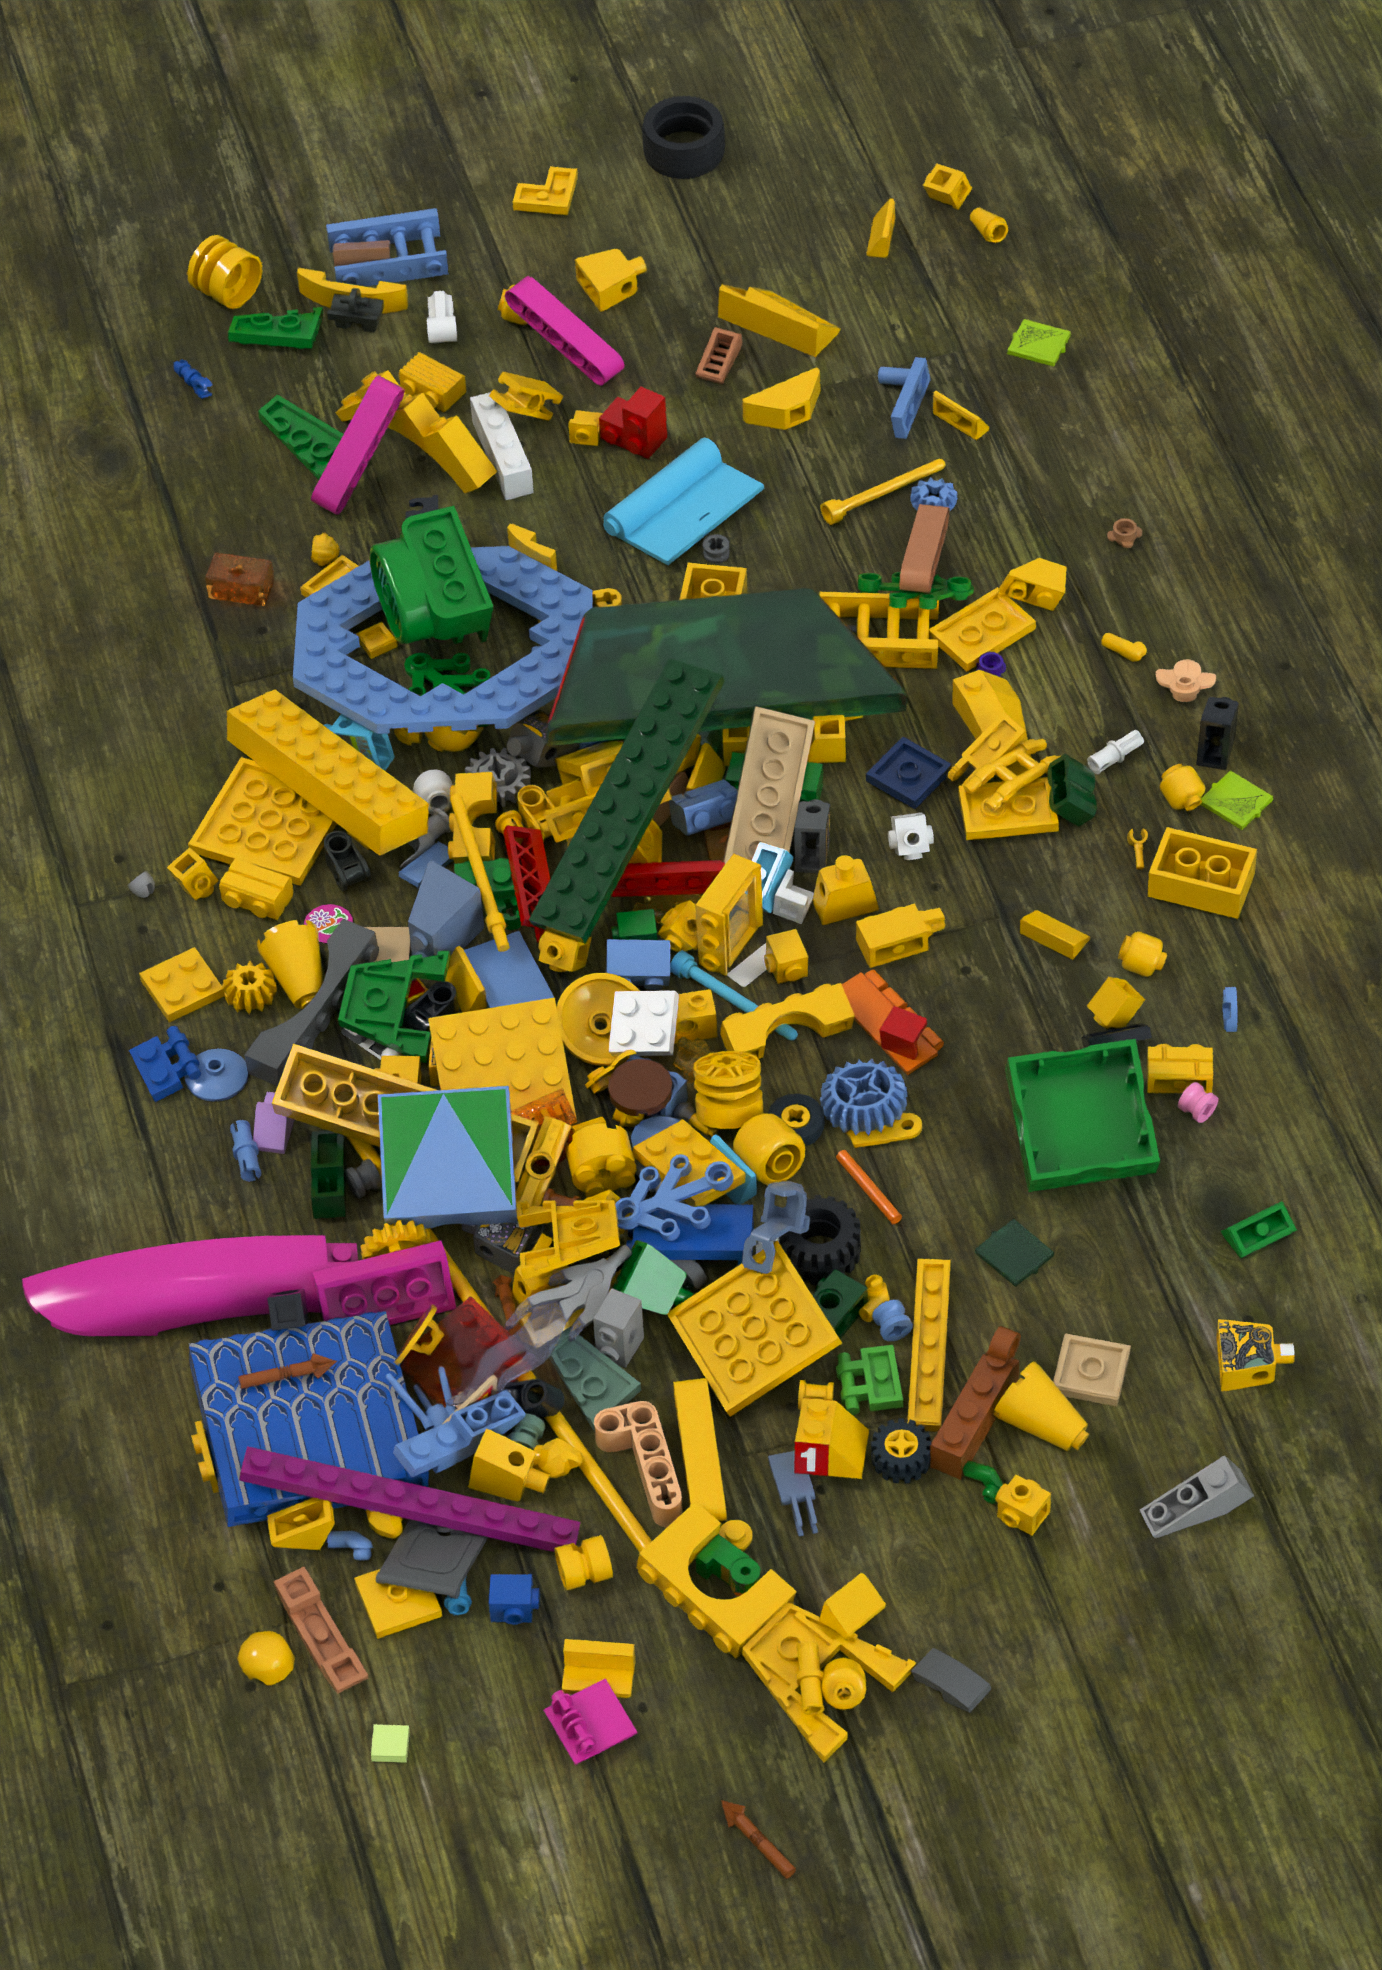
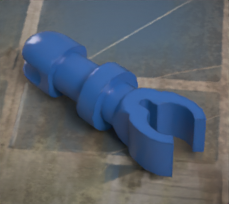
M181 359L180 362H174L175 372L180 377H184L185 383L193 387L195 393L201 399L212 396V393L207 390V387L213 386L208 378L201 377L200 372L196 369H191L190 364L184 359Z

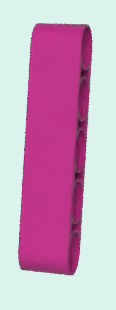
M526 276L505 293V300L509 307L597 385H604L623 370L624 362L621 356L534 278Z
M380 375L374 378L312 493L311 501L335 515H339L342 512L400 405L399 402L402 401L405 394L404 388Z

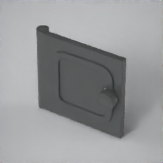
M409 1519L385 1563L377 1573L376 1583L383 1585L387 1583L458 1599L460 1587L488 1537ZM441 1532H450L451 1535L441 1536L439 1534Z

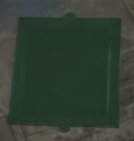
M1012 1219L999 1231L991 1232V1237L975 1249V1253L1015 1287L1032 1273L1037 1274L1038 1269L1054 1257V1252L1015 1219Z

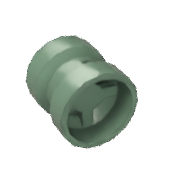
M526 1413L525 1417L511 1428L512 1433L507 1438L534 1450L535 1446L539 1445L537 1440L543 1436L546 1427L545 1423L537 1416Z

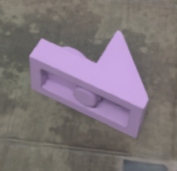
M267 1092L264 1102H257L253 1141L257 1143L259 1151L285 1154L294 1119L274 1113L272 1100L275 1093Z

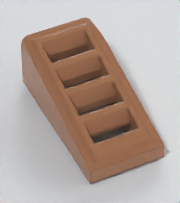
M714 327L695 376L723 385L743 344L741 334ZM719 345H723V346L730 347V348H729V350H727V349H724V348H720V347H718V346H719ZM715 352H716V353H719V354L726 355V357L724 358V357H720V356H717V355H714V354H715ZM712 360L719 363H723V365L719 366L716 364L710 363V361ZM709 368L720 372L718 375L711 372H707L706 369Z

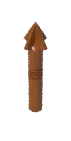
M499 1275L493 1281L497 1286L495 1296L500 1297L509 1333L517 1336L522 1332V1327L515 1312L517 1309L512 1295V1288L509 1286L512 1278Z
M312 1353L311 1360L290 1364L289 1367L286 1365V1367H279V1369L277 1367L238 1376L241 1389L280 1381L281 1379L284 1380L287 1377L290 1379V1377L294 1378L312 1373L319 1379L337 1361Z
M721 1800L728 1826L736 1825L786 1879L791 1877L795 1873L796 1868L744 1814L745 1806Z

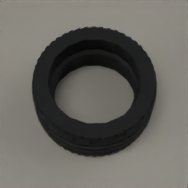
M674 96L659 101L652 106L644 116L642 126L643 151L647 163L659 174L677 179L700 177L715 169L721 162L725 150V127L718 108L709 101L694 96ZM682 131L695 132L704 136L702 139L691 143H674L663 139L669 134Z

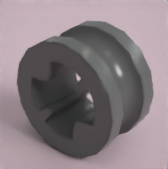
M714 534L708 536L703 541V556L708 562L719 564L729 558V541L725 536Z

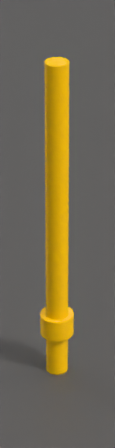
M459 794L453 795L450 798V802L477 886L480 888L481 899L487 915L485 922L488 931L493 934L498 951H507L510 945L504 930L506 928L504 916L498 911L462 796Z

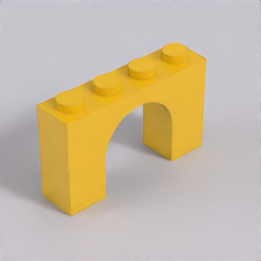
M695 1501L639 1553L636 1568L642 1579L648 1584L656 1585L663 1592L668 1603L674 1607L679 1606L688 1615L690 1622L697 1629H704L712 1636L714 1643L724 1653L729 1652L737 1659L742 1654V1647L787 1602L794 1603L797 1591L772 1569L746 1593L737 1598L728 1600L715 1599L698 1590L689 1576L688 1567L711 1540L719 1534L721 1523Z

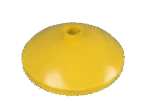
M593 973L578 978L564 990L557 1004V1013L563 1045L572 1055L586 1063L599 1066H609L618 1057L612 1056L609 1053L615 992L640 991L630 981L610 973ZM602 1022L606 1028L599 1030L595 1027V1023Z

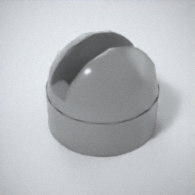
M145 871L128 884V888L137 897L145 898L154 892L155 882L151 875Z

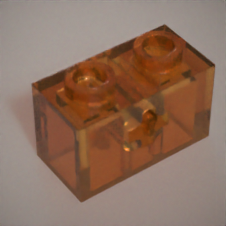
M217 552L214 553L205 577L208 598L260 606L266 605L275 581L272 560Z

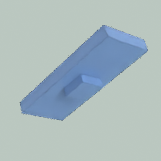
M438 841L399 871V877L419 887L427 864L431 860L443 867L453 861V859H449L448 847Z

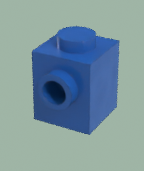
M490 1574L489 1611L491 1622H506L512 1625L532 1622L533 1609H539L540 1591L539 1588H533L532 1575Z

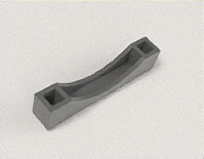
M342 919L327 940L329 950L328 969L324 982L316 996L294 1017L259 1034L244 1055L248 1074L278 1086L293 1044L312 1049L316 1037L320 1032H324L327 1029L330 1018L336 1009L341 1008L350 966L370 963L376 960L379 947L374 931Z

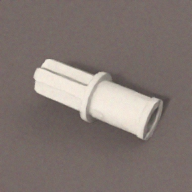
M1134 730L1116 742L1110 740L1106 747L1087 758L1089 768L1095 774H1100L1112 764L1123 762L1125 755L1144 743V738L1139 731Z

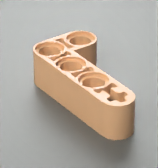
M638 1401L600 1411L594 1419L595 1438L598 1448L605 1452L633 1449L653 1520L659 1526L667 1528L683 1513L682 1496L655 1406L650 1402ZM667 1498L668 1505H665V1502L662 1500Z

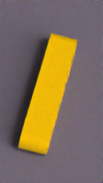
M707 1378L673 1382L689 1504L691 1506L697 1501L718 1521H726L725 1499Z

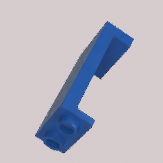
M707 1204L703 1207L708 1210L711 1222L704 1229H696L688 1219L662 1210H656L649 1214L662 1220L671 1218L677 1222L680 1228L679 1237L673 1241H666L661 1237L660 1232L638 1225L628 1230V1237H633V1240H627L626 1246L631 1250L635 1241L639 1240L651 1245L669 1260H738L739 1266L743 1261L744 1243L754 1230L753 1205ZM699 1215L695 1220H702L705 1215ZM668 1227L664 1232L669 1233L674 1227Z

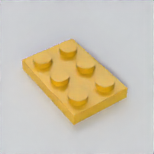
M998 587L929 629V638L938 640V646L966 672L977 666L979 658L984 653H998L1036 629V620L1011 598L998 594Z
M1047 777L1037 778L1016 791V794L1011 796L1006 802H1003L994 812L986 806L985 802L996 793L995 791L1005 783L1004 781L986 783L979 787L972 795L964 789V785L958 786L966 840L1057 832L1059 830L1057 813L1053 812L1049 805L1051 787Z
M683 1119L633 1147L634 1158L644 1167H655L661 1176V1181L664 1180L669 1171L670 1161L674 1156L679 1154L687 1156L692 1166L691 1172L687 1176L681 1177L675 1188L705 1177L707 1167L713 1162L723 1161L727 1163L734 1176L731 1186L724 1191L710 1189L683 1200L693 1207H703L745 1183L746 1173ZM680 1163L676 1168H682L686 1163ZM720 1177L717 1179V1181H721L725 1177Z

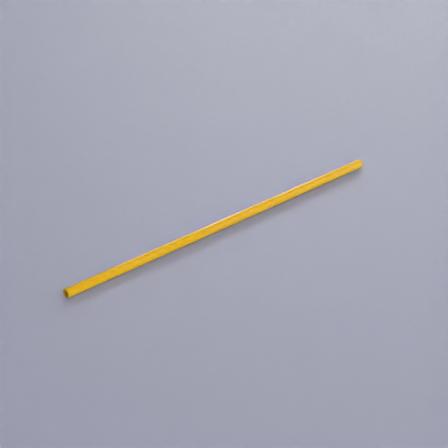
M347 1137L363 1161L370 1159L373 1162L382 1180L381 1157L374 1147L369 1143ZM431 1228L425 1229L429 1230L432 1242L439 1241ZM445 1249L453 1289L519 1382L537 1379ZM559 1411L556 1415L544 1417L559 1439L567 1442L582 1453L583 1462L579 1468L640 1553L652 1542L650 1537L562 1413Z

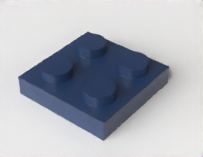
M902 737L866 773V782L916 809L947 778L948 772L952 769V764L909 739Z

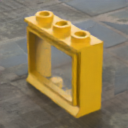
M734 853L696 904L699 965L705 969L726 976L728 974L727 967H731L757 929L763 926L761 865Z

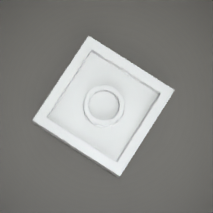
M676 991L615 992L609 1053L612 1056H619L624 1051L632 1049L638 1056L673 1055L679 994Z

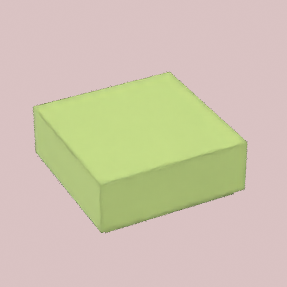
M374 1725L371 1760L373 1762H407L409 1725Z

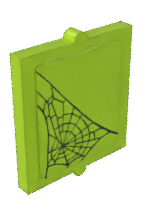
M1024 319L1018 331L1013 333V340L1007 349V354L1054 367L1061 353L1065 352V345L1071 336V331Z
M1230 770L1218 783L1212 784V788L1201 798L1202 803L1200 805L1240 830H1243L1255 817H1260L1261 811L1273 801V796Z

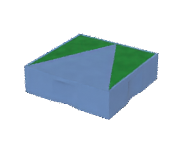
M509 1086L378 1095L385 1224L395 1225L398 1220H401L402 1225H406L412 1220L415 1226L423 1224L424 1228L427 1229L446 1224L486 1225L518 1222Z

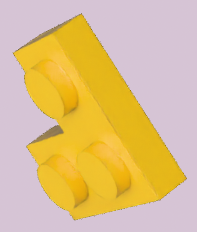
M550 167L545 185L518 183L513 199V210L568 215L578 178L577 169Z

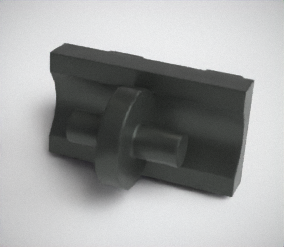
M352 288L350 296L334 294L332 305L327 312L328 320H334L337 328L347 329L351 327L352 323H359L364 331L375 332L384 308V300L361 297L359 288Z

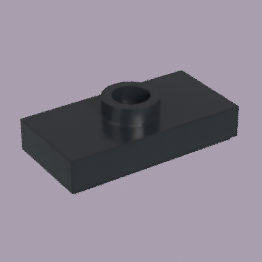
M1137 1023L1086 1034L1081 1038L1083 1048H1086L1090 1045L1130 1039L1140 1041L1152 1038L1149 1026Z

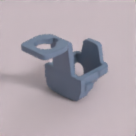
M792 1181L768 1184L764 1195L763 1215L761 1216V1222H764V1224L755 1228L744 1243L742 1264L745 1268L764 1274L770 1273L775 1257V1247L772 1241L788 1231L801 1234L809 1230L810 1218L805 1215L807 1193L801 1184ZM775 1195L787 1196V1203L784 1208L775 1206ZM758 1241L762 1242V1248L766 1254L765 1261L762 1264L755 1262L752 1257V1249L755 1245H758Z

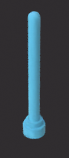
M684 950L679 951L672 959L670 972L679 978L685 977L688 979L691 977L745 1013L752 1012L758 1007L749 999L698 968L694 957ZM782 1024L774 1030L790 1041L795 1040L798 1035L797 1031L788 1024Z

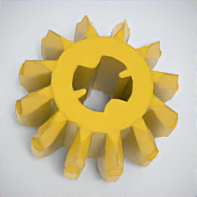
M249 961L247 966L237 963L236 970H227L226 979L223 980L222 985L223 992L225 993L226 1002L228 1005L234 1006L236 1012L246 1009L250 1015L252 1009H258L262 1012L264 1005H272L277 987L271 969H266L263 963L254 966Z

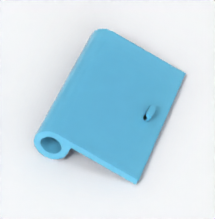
M704 437L605 513L603 516V526L611 536H616L662 563L669 565L765 488L761 482L723 463L718 447L713 441Z

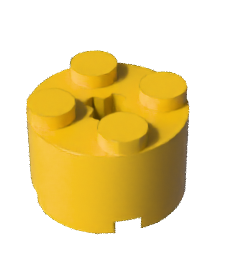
M606 1123L593 1124L575 1132L572 1135L573 1141L569 1145L566 1143L565 1152L573 1184L577 1189L585 1192L587 1197H592L609 1189L614 1191L619 1188H627L634 1184L636 1163L628 1133L621 1126L616 1125V1129L607 1128Z

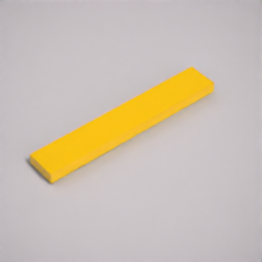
M918 1259L908 1422L911 1419L916 1421V1427L921 1424L925 1427V1431L938 1432L942 1426L951 1260Z

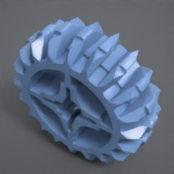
M858 1059L856 1064H850L846 1061L844 1068L835 1067L834 1074H827L826 1082L822 1083V1097H820L826 1120H830L833 1127L840 1126L843 1133L850 1129L854 1132L855 1136L860 1131H865L869 1136L871 1130L875 1129L882 1133L883 1125L893 1127L894 1120H901L902 1112L906 1110L907 1087H905L904 1079L901 1074H897L894 1066L887 1068L884 1061L879 1064H875L873 1059H870L868 1063H862Z

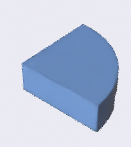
M1225 987V990H1223L1222 1012L1224 1030L1226 1032H1237L1236 987Z

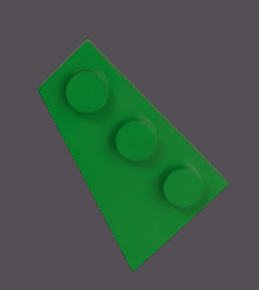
M323 307L313 308V313L298 314V310H287V315L275 317L269 313L234 316L228 331L229 342H239L241 344L251 343L272 347L287 346L298 349H312L323 319Z

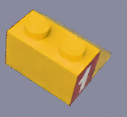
M803 1398L795 1438L794 1473L862 1479L869 1429L835 1400Z

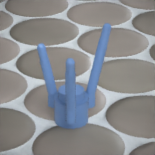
M439 1367L438 1372L446 1402L445 1408L441 1403L432 1406L418 1384H415L413 1387L426 1409L425 1413L392 1374H386V1379L420 1419L425 1430L442 1425L457 1410L453 1404L444 1367Z

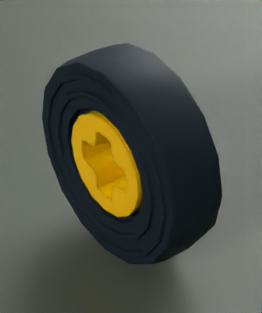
M787 1094L778 1098L768 1111L769 1114H774L784 1120L799 1134L805 1147L813 1144L821 1136L825 1126L822 1107L818 1101L807 1095ZM790 1117H791V1119H792L793 1117H794L795 1119H799V1118H800V1119H801V1122H800V1123H798L797 1121H792V1122H790Z

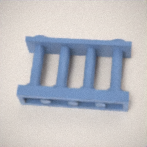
M437 208L326 225L330 253L333 252L334 243L390 240V244L395 243L397 253L396 258L336 266V282L367 287L378 285L379 281L394 283L448 275L446 250L436 251L433 237L440 236ZM422 239L425 253L408 255L406 241Z

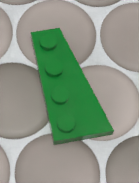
M276 395L258 410L259 419L319 480L344 434L283 397Z

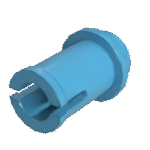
M466 1578L460 1587L458 1599L450 1598L447 1595L444 1600L445 1608L453 1615L465 1614L471 1606L472 1600L467 1594Z

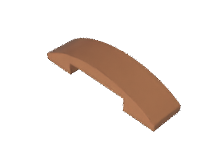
M302 1567L275 1580L274 1586L300 1638L336 1693L338 1694L368 1679V1674L353 1648L349 1649L322 1603L320 1592L306 1568Z

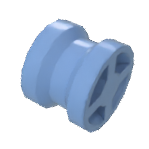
M899 1300L886 1301L880 1304L872 1313L874 1322L881 1326L880 1334L885 1341L899 1340L910 1333L913 1328V1323L908 1316L904 1315L905 1307Z

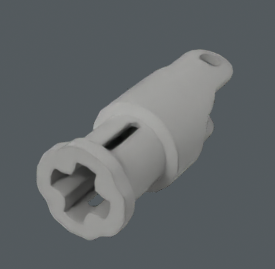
M436 808L432 811V816L428 818L427 834L408 842L415 850V853L404 861L400 868L407 866L431 848L435 840L443 833L451 832L449 816L443 810Z

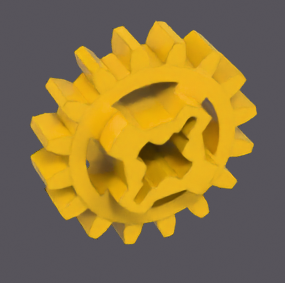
M398 1220L395 1225L384 1224L381 1231L373 1229L374 1236H365V1244L361 1245L360 1248L362 1258L367 1259L432 1243L429 1230H425L423 1224L415 1226L414 1221L411 1220L406 1225H402L401 1220Z

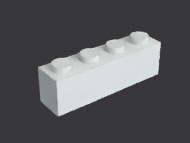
M490 393L470 397L473 425L487 458L498 471L495 473L505 500L534 493L532 469L507 411L489 397Z

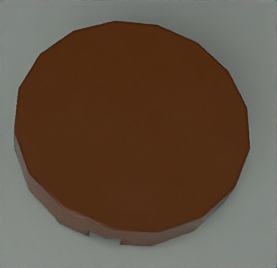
M635 1059L621 1064L613 1071L609 1077L608 1092L612 1104L620 1112L638 1117L639 1114L647 1113L648 1116L656 1114L666 1107L672 1097L673 1084L669 1072L661 1064L648 1059Z

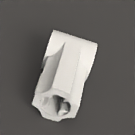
M436 291L432 296L428 297L429 318H427L429 343L457 341L452 296L444 291Z

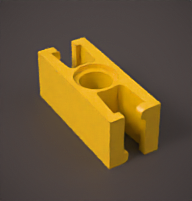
M503 371L498 378V382L508 385V391L506 393H499L492 389L489 394L490 398L509 412L548 421L552 418L553 413L543 406L545 400L553 399L552 403L558 405L564 397L545 381Z

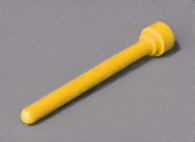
M943 459L934 460L843 501L839 499L826 501L821 504L822 516L829 525L842 521L847 511L943 470L946 465Z

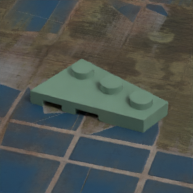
M570 1327L546 1347L548 1358L594 1432L596 1414L607 1408L627 1404L641 1391V1383L606 1355L600 1353L596 1347Z

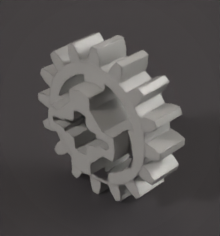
M491 748L488 755L479 752V760L471 758L470 767H465V773H493L497 783V802H500L502 807H505L507 800L516 803L519 790L524 786L531 785L530 766H527L526 760L523 758L518 759V755L507 754L506 748H503L500 753H496L495 749Z

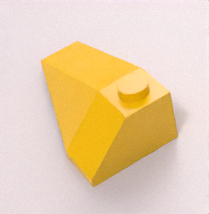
M982 670L953 679L952 704L975 739L1002 712H1005L1026 731L1020 699L1006 679ZM1027 735L1018 744L1028 740ZM1017 761L1007 767L1017 776L1027 771Z

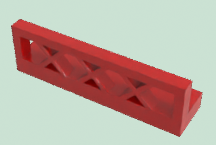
M506 825L503 833L521 926L534 927L536 940L539 943L541 936L547 930L531 924L528 908L530 907L532 914L551 879L542 833L539 829ZM514 837L524 838L521 845L515 841Z
M709 860L628 863L611 897L704 894L725 866V862Z

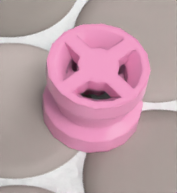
M1194 1082L1181 1095L1178 1108L1185 1113L1190 1112L1194 1120L1203 1123L1214 1112L1218 1104V1097L1213 1093L1204 1092L1203 1086Z

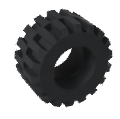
M814 1195V1199H808L807 1197L805 1215L810 1218L809 1230L801 1234L788 1231L778 1237V1240L802 1280L805 1282L808 1279L811 1280V1284L817 1285L818 1281L822 1278L827 1279L834 1269L843 1274L845 1272L851 1273L854 1270V1264H858L860 1259L861 1229L859 1218H856V1212L853 1208L847 1209V1203L843 1200L836 1202L835 1197L829 1195L827 1199L821 1198V1195ZM813 1236H827L833 1239L822 1244L807 1241L808 1238Z

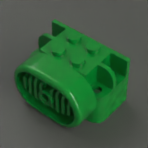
M454 505L406 518L401 527L400 538L376 543L371 547L369 561L374 587L390 630L399 643L408 644L434 637L439 640L452 639L454 644L462 643L464 635L477 632L481 643L487 641L494 606Z

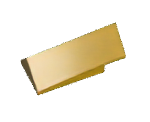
M723 284L719 288V318L813 357H816L840 332L841 328L772 291L749 287L747 291Z

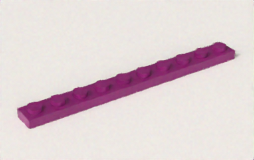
M249 1446L246 1449L239 1481L552 1552H555L554 1548L570 1543L576 1545L581 1523L575 1520Z

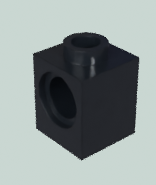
M304 1288L275 1292L267 1297L272 1331L306 1326L309 1322Z

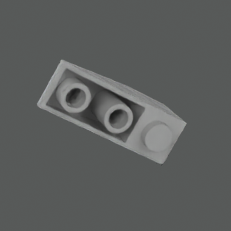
M1224 1455L1140 1509V1512L1152 1536L1158 1538L1225 1515L1254 1497V1494L1240 1468Z

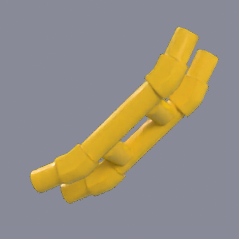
M1044 739L1025 740L1018 744V747L997 760L979 768L963 787L972 795L979 787L985 785L993 778L994 775L1002 779L1005 783L985 802L986 806L994 812L1003 802H1006L1011 796L1016 794V791L1042 775L1047 774L1049 764L1060 756H1048L1038 763L1029 755L1044 751L1047 748L1046 741ZM1016 761L1027 769L1026 772L1019 776L1007 769L1008 766Z

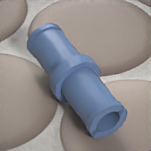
M246 1120L236 1121L238 1131L234 1123L230 1126V1132L234 1141V1147L232 1148L233 1156L238 1160L241 1178L244 1181H255L253 1170H255L257 1178L261 1176V1169L257 1159L259 1153L258 1145L253 1141L250 1123Z

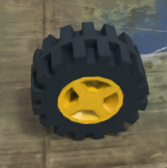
M898 1418V1423H894L892 1419L887 1421V1427L883 1424L880 1425L878 1433L874 1432L871 1441V1460L877 1474L882 1473V1478L887 1481L891 1477L893 1478V1483L898 1484L899 1480H904L906 1484L910 1483L911 1478L915 1480L920 1479L921 1473L926 1474L928 1465L930 1466V1445L932 1441L930 1440L929 1433L925 1432V1427L921 1424L916 1427V1421L911 1419L908 1423H904V1418Z

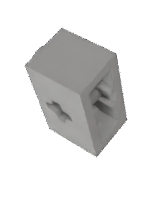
M611 1288L593 1318L595 1345L600 1353L606 1355L616 1364L626 1368L644 1339L642 1302L638 1298Z

